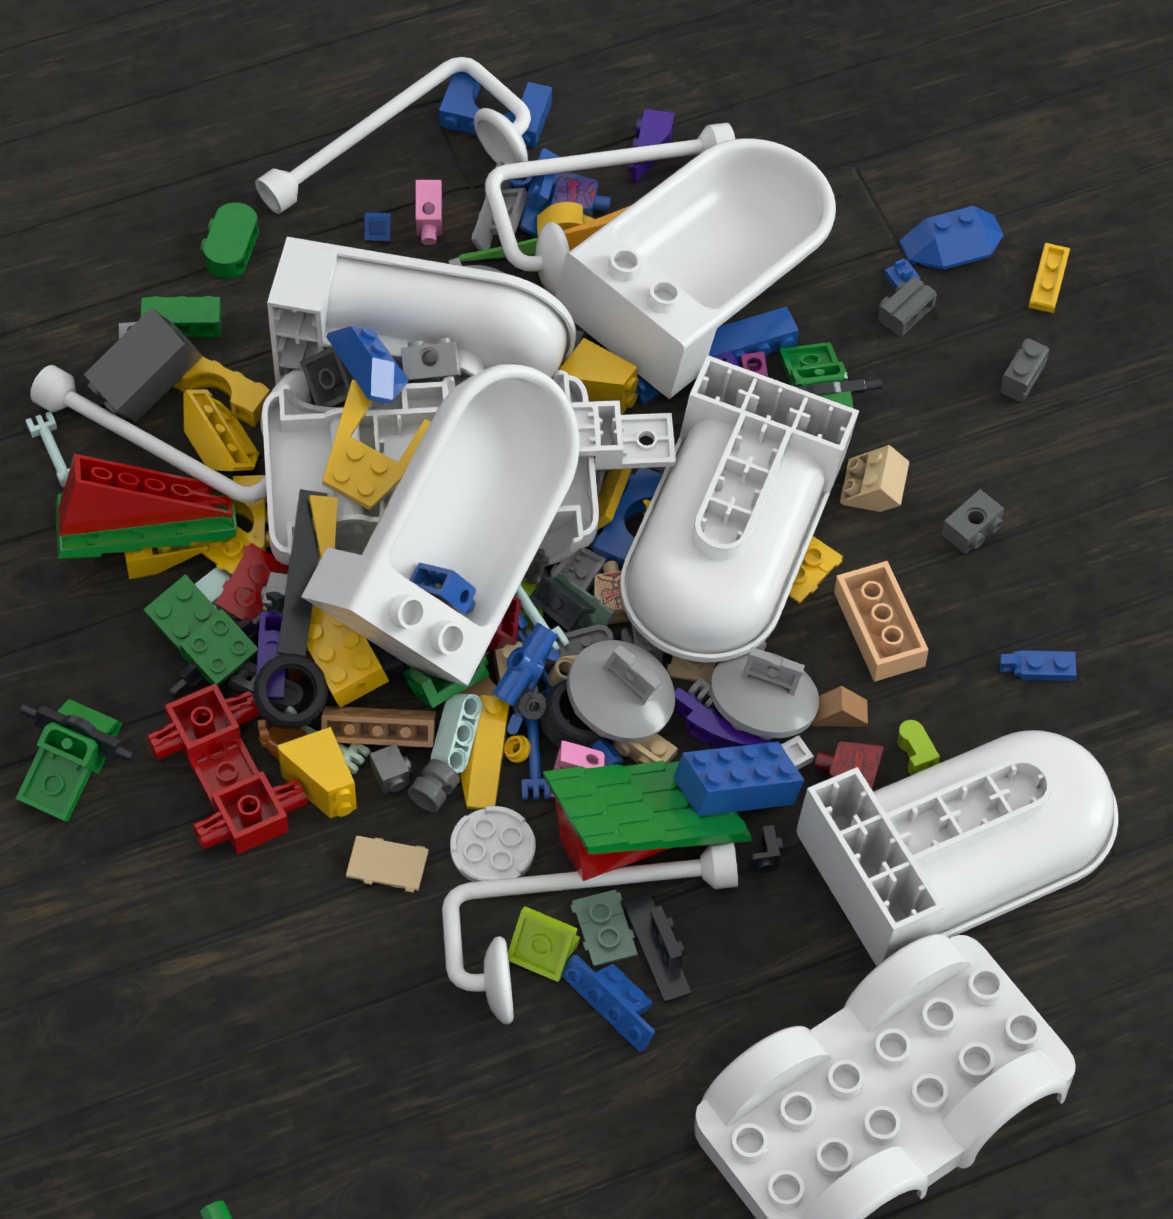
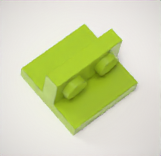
M524 907L521 910L510 944L508 960L559 982L569 956L578 946L580 937L576 935L578 928Z

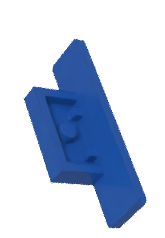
M543 148L539 153L538 160L558 158L559 156ZM559 173L533 176L528 190L520 229L538 238L537 215L551 206Z
M571 956L564 968L562 977L639 1052L644 1051L654 1036L655 1030L639 1015L648 1011L653 1002L614 964L595 973L579 956Z

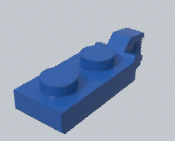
M1020 650L1014 651L1013 654H1001L999 672H1014V676H1019L1020 680L1074 681L1077 676L1075 652Z

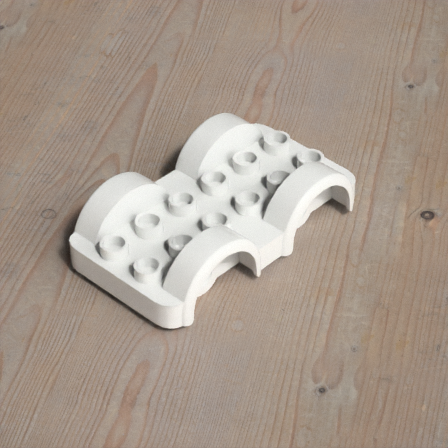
M563 370L555 372L553 380L564 391L570 403L588 402L586 387L580 379L568 375ZM445 377L442 382L407 384L391 404L373 401L351 437L399 462L424 419L431 422L442 401L456 387L454 377ZM287 384L281 386L279 391L271 393L266 398L262 410L271 551L279 562L289 565L299 490L304 489L328 493V497H338L335 549L362 555L399 482L371 510L322 485L344 407H322L305 403L293 395L291 386ZM594 456L578 457L572 483L528 570L561 562L572 556L579 548L588 546L594 540L599 520Z
M933 934L904 946L884 960L856 987L842 1010L813 1029L809 1030L804 1026L782 1029L757 1042L738 1056L718 1075L704 1094L702 1102L697 1106L694 1131L700 1146L756 1219H865L880 1206L907 1191L917 1190V1195L920 1199H923L928 1186L957 1166L960 1168L971 1166L977 1153L986 1141L1008 1120L1033 1102L1047 1095L1058 1093L1057 1100L1062 1104L1070 1088L1076 1065L1074 1057L1067 1046L979 942L965 935H957L949 939L943 934Z

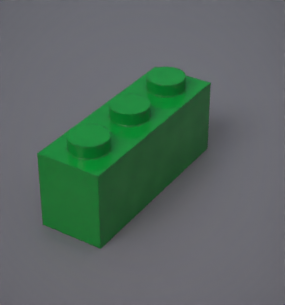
M153 296L142 298L141 317L153 308L171 320L186 338H221L222 309L220 297Z

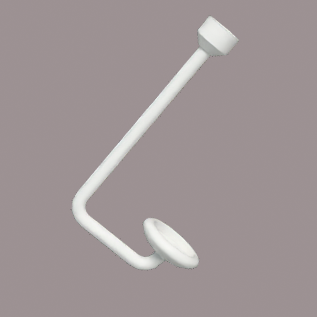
M452 58L439 65L291 172L273 168L255 181V185L265 204L277 214L282 213L297 202L298 185L457 72H465L471 75L516 116L515 121L512 123L501 113L488 108L478 110L474 116V127L477 136L486 152L496 163L528 162L526 145L521 135L529 127L531 121L530 111L522 100L480 63L471 58Z
M729 123L706 125L696 140L512 163L496 167L488 174L485 190L506 258L516 268L524 271H538L543 286L555 297L565 256L570 252L562 228L556 223L549 222L543 226L538 236L536 256H527L520 251L500 189L503 181L698 155L716 144L734 140L735 135Z
M54 365L45 367L32 384L31 400L50 412H57L70 407L234 500L255 502L267 496L266 475L253 486H242L77 394L74 377ZM300 369L285 375L271 391V393L279 391L281 386L287 384L291 386L292 393L296 398L314 405V399L305 374ZM261 415L260 424H261V431H262V434H263V420H262V415Z
M734 843L711 844L702 853L700 859L620 867L586 881L581 879L578 872L469 882L459 885L448 893L442 907L445 961L448 977L457 987L466 991H486L491 1011L503 1024H510L513 1021L514 1013L507 943L504 938L500 936L495 937L486 951L484 974L467 973L463 968L459 907L463 902L481 898L702 876V879L714 889L738 887Z

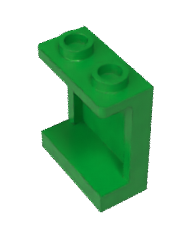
M483 655L468 686L433 676H425L413 667L403 672L413 695L432 708L489 676L486 669L488 661L485 655Z

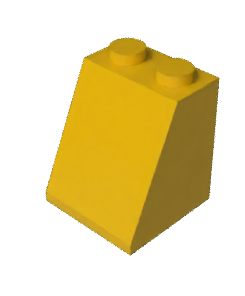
M583 338L559 369L582 381L587 390L588 402L620 401V412L622 415L627 407L631 408L637 400L636 387L639 381L637 378V366Z
M331 727L277 745L282 777L288 782L298 779L307 799L329 818L346 816L357 809L355 782Z

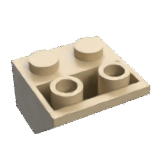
M890 445L850 458L847 464L840 503L846 506L878 512L900 506L909 461Z

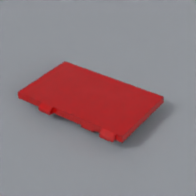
M250 543L249 546L246 545L244 548V555L229 581L226 580L222 588L224 589L215 603L241 620L244 618L251 620L263 609L264 604L261 601V593L263 587L267 586L270 572L287 574L288 572L286 569L288 565L282 564L274 556L253 543Z

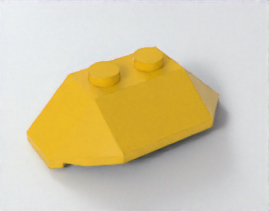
M207 389L185 390L183 394L184 432L204 465L219 471L253 470L259 453L236 416L221 402L212 398V394Z

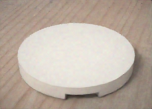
M486 806L485 809L475 811L468 816L465 815L457 823L450 841L451 857L458 871L472 882L518 878L527 872L534 860L535 837L525 818L517 812L500 806Z

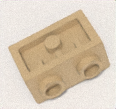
M658 734L639 742L613 740V745L619 754L630 757L637 764L658 761L669 763L678 753L677 747Z

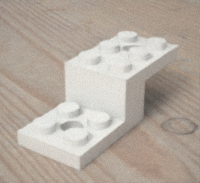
M620 401L571 403L579 430V456H594L595 470L675 466L676 457L672 413L621 415ZM642 436H649L654 442L646 446L641 444L639 439Z

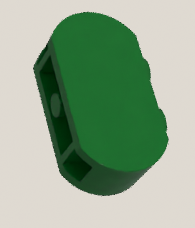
M225 204L218 208L215 218H211L209 221V234L207 239L204 238L202 240L201 253L204 254L207 270L215 277L232 279L242 275L246 270L259 234L257 215L246 204Z

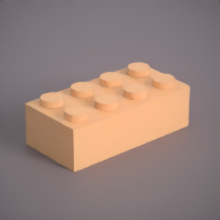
M888 561L837 575L834 590L835 596L874 682L925 667L928 655L927 645Z

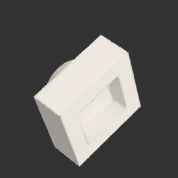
M799 735L781 744L797 770L813 762L814 756Z

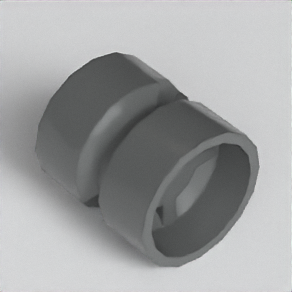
M431 759L421 772L423 777L416 778L408 789V795L419 807L436 813L446 801V795H449L460 782V778L448 764L437 759Z

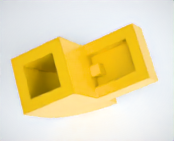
M574 202L556 203L537 215L538 236L543 226L549 222L556 223L562 230L595 219L583 214V205Z

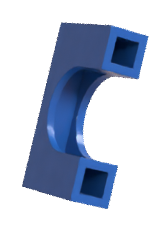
M457 72L453 74L439 109L440 126L450 130H459L477 135L474 127V116L480 109L475 105V100L481 84L468 73ZM528 82L522 101L530 111L531 121L528 129L521 136L527 147L536 148L552 105V87ZM512 112L502 114L512 123L516 119Z
M638 468L636 474L632 473L626 483L627 489L621 496L612 522L603 526L601 534H596L591 543V549H593L594 553L606 558L607 562H618L620 571H622L625 559L635 539L627 531L625 525L633 516L647 511L643 501L646 499L652 500L662 478V474L648 468Z

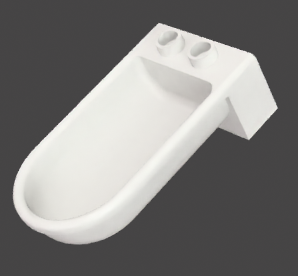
M746 138L716 144L703 151L568 252L565 256L555 297L566 307L573 321L610 352L637 366V373L670 399L698 377L707 355H709L717 328L802 262L826 240L832 229L836 213V203L832 188L816 165L802 154L784 145L767 140Z
M292 237L286 238L267 302L276 384L288 373L299 369L303 370L300 361L332 347L326 338L329 332L349 326L358 328L368 327L374 330L402 371L401 348L408 347L407 342L424 341V345L435 344L434 339L451 338V342L458 343L461 376H453L455 386H458L482 370L503 364L532 367L552 378L560 365L571 355L576 340V327L566 307L545 289L522 278L499 272ZM431 351L425 355L424 361L428 367L436 364L437 354ZM445 377L437 379L439 382H442Z
M707 355L689 395L680 437L675 446L676 464L672 467H666L621 572L620 594L624 610L632 625L648 642L670 655L685 660L721 662L749 653L752 647L757 648L769 637L781 616L845 458L859 410Z
M503 364L487 368L456 386L437 409L362 555L327 547L301 597L422 674L468 686L549 529L576 472L579 457V430L574 410L564 391L554 380L541 371L516 364ZM419 562L454 570L474 586L476 593L473 599L476 605L473 611L469 614L458 613L412 583L410 579ZM439 583L434 585L438 589L442 588V585Z
M1029 730L1002 736L874 792L858 767L807 788L797 825V834L875 965L878 966L904 946L922 937L943 934L951 938L1086 877L1103 862L1114 843L1118 828V808L1108 777L1102 766L1090 752L1075 741L1059 734Z

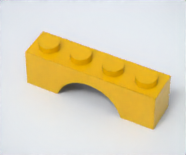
M204 357L173 386L182 392L204 387H212L224 391L231 398V411L236 418L253 427L261 419L263 404L270 395V389L260 382L255 383L247 379L240 372H233L223 367L219 362L211 361Z
M265 475L233 476V481L242 486H253ZM267 496L255 502L234 500L235 513L247 518L253 524L251 533L256 536L255 539L265 545L263 550L266 551V547H271L269 531H267V524H269Z

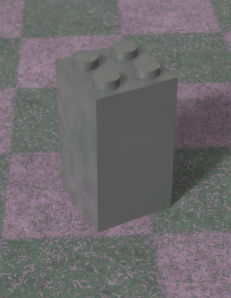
M151 308L84 375L90 381L88 387L96 395H101L106 400L104 404L112 413H117L124 420L128 417L137 422L203 355L171 320Z

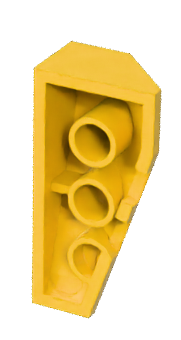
M478 696L482 702V711L468 764L460 772L467 809L481 810L485 809L486 806H496L504 756V744L510 718V705L497 696Z

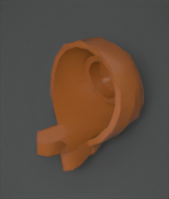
M267 720L258 721L259 741L262 747H266L270 755L278 761L277 745L308 735L302 727L284 729L271 726L268 728Z

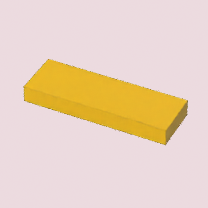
M1045 243L1029 308L1054 313L1070 248Z
M632 468L613 469L607 473L598 496L599 520L597 530L612 522Z

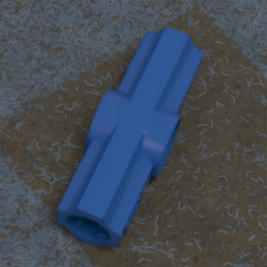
M537 622L522 647L515 648L510 653L507 659L508 669L496 686L493 694L514 707L527 684L535 681L542 674L544 669L543 659L558 635Z

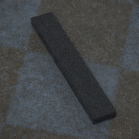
M304 489L299 490L276 654L293 653L306 655L312 603L301 596L316 570L319 560L318 542L313 527V516L308 496H327L328 493Z

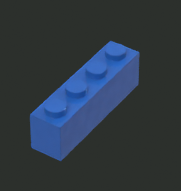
M786 306L718 327L708 356L716 357L730 351L739 363L741 354L764 352L765 356L770 353L780 351V348L796 346L799 330Z

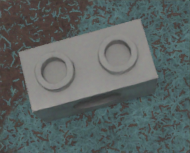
M451 338L434 339L435 344L424 345V341L407 342L408 347L401 348L404 374L409 381L461 376L458 343L451 342ZM434 351L437 354V362L434 366L428 367L424 361L425 355L428 352Z

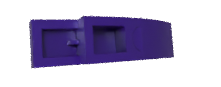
M681 688L675 691L674 711L686 719L685 732L715 749L771 743L770 740H764L757 735L734 729L728 720L724 717L721 719L714 709L706 708L692 693H686Z

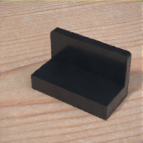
M543 576L529 596L535 605L568 631H574L585 614H593L596 610L556 577Z

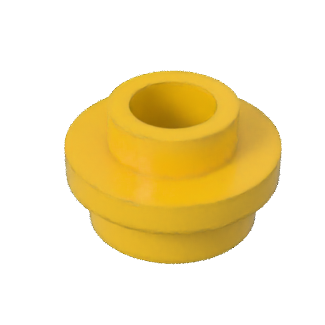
M522 735L511 736L504 744L506 757L514 763L523 762L531 751L530 741Z

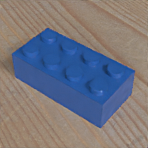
M779 742L684 752L673 777L698 816L794 805L804 782L803 777Z

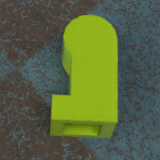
M915 720L903 722L899 728L897 742L898 746L906 751L909 756L908 771L910 775L939 764L940 756L923 726Z

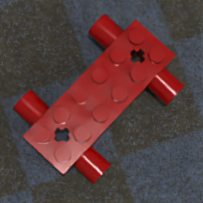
M215 683L165 705L169 725L146 735L147 741L157 761L183 750L214 809L215 814L192 824L202 849H208L229 839L238 855L289 832L286 814L307 805V797L298 779L272 788L264 772L259 773L240 736L239 725L260 716L255 707L251 691L225 700Z

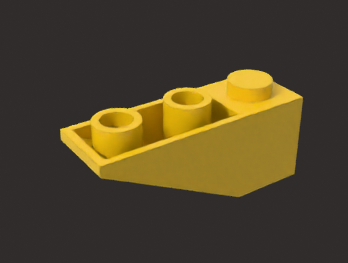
M191 542L190 546L143 548L137 552H124L129 579L156 575L208 550L207 542Z

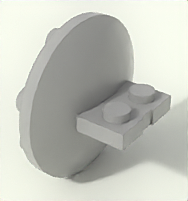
M618 640L594 643L580 652L569 669L567 692L574 712L589 728L601 737L620 742L643 741L660 732L673 713L675 692L668 672L652 654L637 645Z
M754 647L743 656L719 662L710 680L711 699L721 715L731 723L734 729L757 735L764 740L790 737L803 732L812 724L819 708V694L814 682L804 671L805 665Z

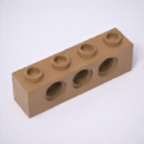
M325 706L322 713L321 730L331 727L337 743L433 747L436 711Z

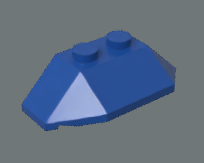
M970 206L926 218L905 235L899 244L909 263H919L927 267L944 270L991 257L1004 234L993 214L975 206Z
M349 326L327 334L326 338L368 400L391 404L407 385L409 379L386 346L377 337V333L368 327L358 328Z

